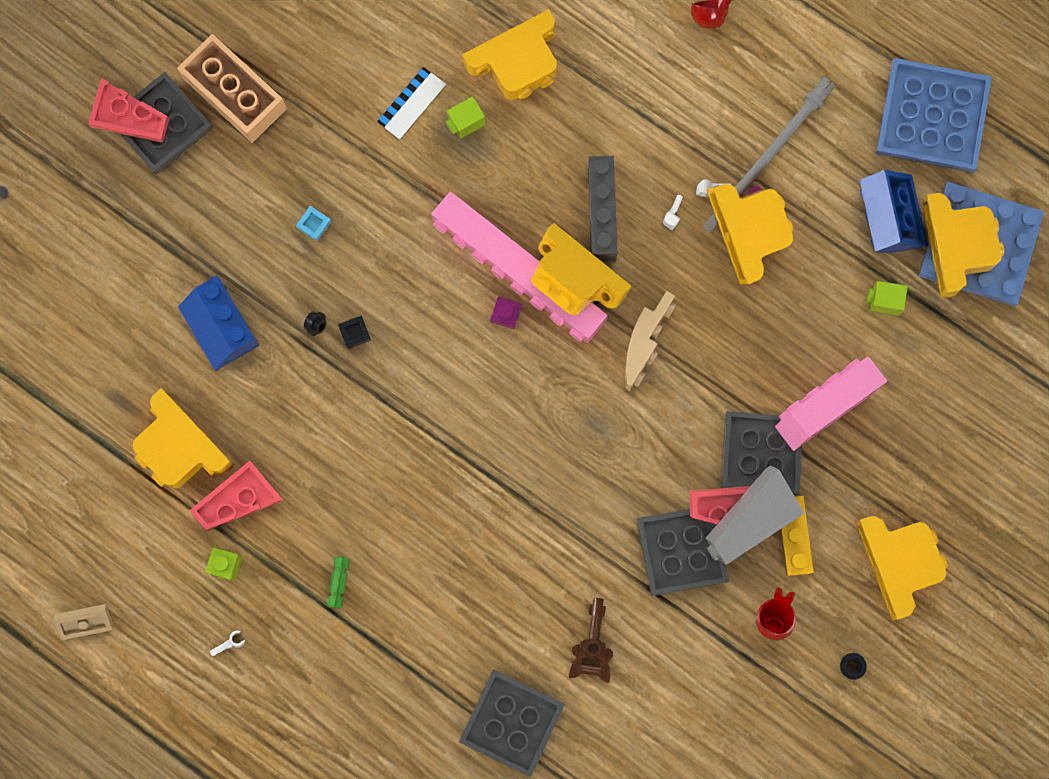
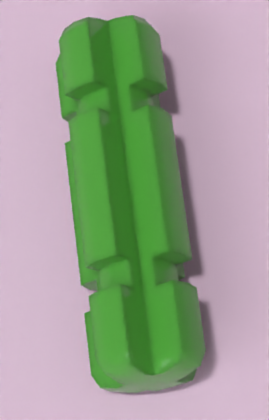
M335 557L333 567L335 571H332L329 588L331 596H328L327 606L341 608L343 605V597L341 595L345 592L348 574L345 571L349 568L350 562L348 558Z

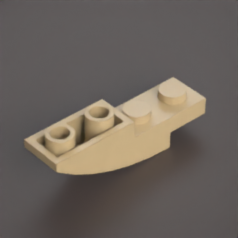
M668 291L665 292L654 312L644 307L632 332L625 363V386L629 391H631L634 385L639 387L646 375L642 372L647 364L651 366L659 354L655 351L658 343L651 340V337L653 339L658 337L663 328L660 325L664 316L669 318L676 307L673 304L675 295Z

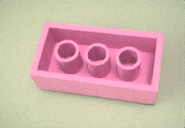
M866 357L861 362L858 358L855 359L840 373H835L825 381L826 383L814 388L801 401L798 400L779 416L781 421L775 428L793 451L870 397L887 382L886 378L869 357Z

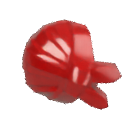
M732 0L694 2L691 7L692 18L703 28L715 29L720 27L725 21L729 4Z
M778 587L775 590L774 599L768 600L761 605L757 611L756 625L764 637L779 641L791 635L796 625L795 611L791 606L795 597L794 592H789L786 596H783L782 589Z

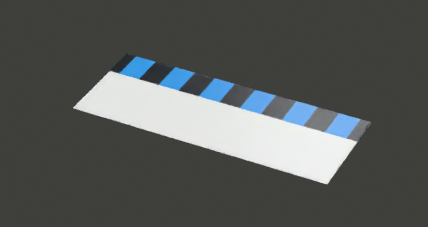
M423 67L377 122L400 139L444 88L446 83Z

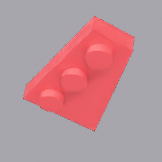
M101 78L89 119V126L91 128L163 143L169 118Z
M248 461L195 505L190 512L204 529L209 531L284 500L255 465Z
M750 486L690 490V516L698 520L718 524Z

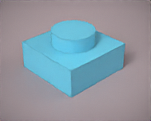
M309 206L296 224V228L318 242L332 221L318 210Z

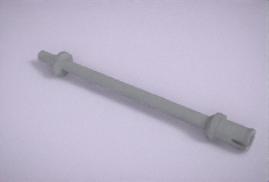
M823 77L814 90L805 95L803 107L735 187L739 198L812 110H819L823 106L824 99L835 88L833 82L827 85L830 80ZM715 213L703 225V229L708 233H711L718 224Z

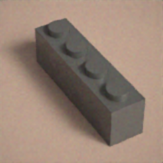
M589 156L588 187L591 253L602 262L616 261L618 251L614 156Z

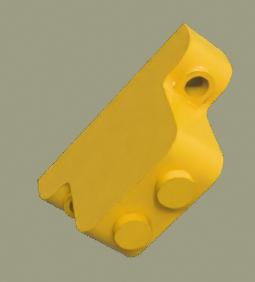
M548 9L462 54L466 70L472 76H482L486 73H491L504 97L509 100H516L518 98L522 100L530 96L533 90L539 87H548L554 82L553 79L556 77L557 71L556 59L546 44L547 41L555 36V20Z
M730 184L717 185L706 189L739 283L751 284L760 280L764 272L762 258L788 247L793 241V225L786 217L784 199L773 189L759 190L739 198L736 188Z
M942 193L927 194L923 199L922 207L941 299L953 297L962 288L966 287V275L990 271L1004 256V246L1001 241L999 242L997 234L999 222L994 217L991 209L985 206L953 210L949 199Z
M555 223L548 227L538 245V250L544 257L540 260L531 277L532 284L571 315L580 314L593 301H599L608 308H616L620 305L632 286Z
M162 388L151 397L150 411L157 419L135 438L133 450L137 454L134 459L144 469L148 466L154 472L151 477L159 486L163 487L166 484L171 488H180L202 467L212 476L214 473L218 475L225 474L234 466Z
M876 516L856 522V526L892 621L911 615L914 608H916L912 593L937 584L946 577L948 564L944 555L939 554L936 546L938 538L933 529L930 530L929 526L925 523L918 522L890 532L887 530L883 519Z

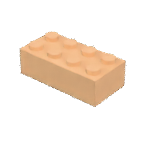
M213 34L177 68L183 80L251 143L287 110L283 98Z

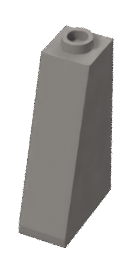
M771 465L767 467L708 534L706 540L710 546L707 547V550L715 561L720 560L727 565L804 514L779 469Z

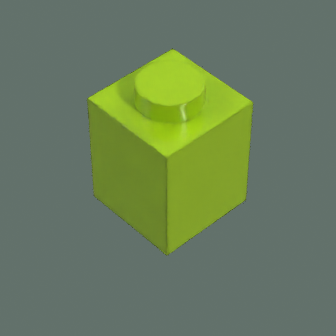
M473 96L447 110L448 120H446V124L451 133H457L460 139L486 125L485 115Z
M877 281L872 288L868 289L866 302L870 303L869 311L900 316L905 309L908 286Z
M212 548L205 573L236 582L243 557L235 553Z

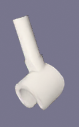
M702 180L697 185L696 195L709 197L706 189L724 184Z
M677 195L672 208L666 213L663 224L670 230H673L680 221V218L675 213L683 197L681 195Z
M241 631L232 632L229 640L210 650L211 655L215 656L232 646L235 648L242 647L245 640L238 644L232 641L233 637L240 634Z

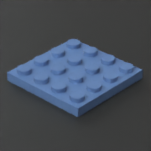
M894 58L891 64L876 154L974 173L977 169L992 77Z
M947 182L943 194L949 199L953 210L981 206L991 209L994 217L999 222V231L997 232L999 242L1001 241L1004 246V256L1000 262L990 271L966 275L967 285L961 290L1008 305L1017 306L1044 211ZM928 241L918 276L938 282L930 241Z

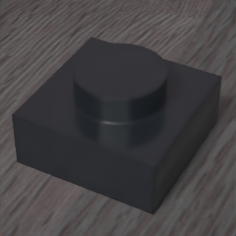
M362 315L338 324L347 349L371 341Z

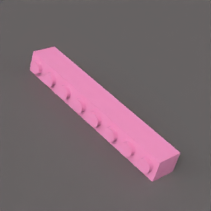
M451 191L431 213L432 221L434 222L433 226L443 234L445 232L453 237L452 241L461 249L465 247L472 252L471 256L480 264L484 262L492 268L491 272L501 280L503 278L507 279L512 283L510 287L519 295L526 294L531 298L530 303L540 311L544 309L550 313V319L557 325H565L570 329V335L577 341L581 342L584 340L588 344L607 321L608 315L593 303L580 314L571 315L542 293L531 282V277L540 261Z

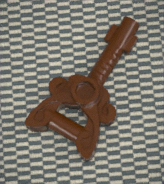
M593 598V605L590 604L589 615L592 617L589 639L581 641V645L577 644L572 647V654L576 656V659L570 668L569 678H576L580 674L599 676L605 683L610 682V669L607 660L613 657V652L611 649L606 648L604 642L599 641L601 619L605 617L606 606H603L604 599ZM593 657L600 661V666L584 664L582 660Z

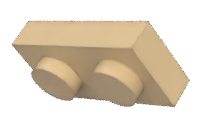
M106 604L54 614L53 618L60 640L113 630V622Z

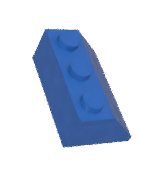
M883 170L860 180V193L865 203L866 220L870 226L871 243L875 248V252L894 253L928 246L912 175Z
M217 275L194 288L178 306L215 371L260 346Z

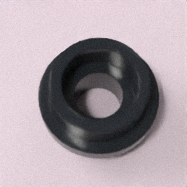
M312 311L304 321V329L311 336L322 333L327 324L326 316L322 312Z
M849 653L840 661L841 673L848 679H859L866 672V661L857 653ZM851 661L857 664V669L854 672L848 667Z

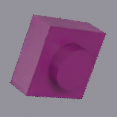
M498 297L490 322L515 329L522 304Z

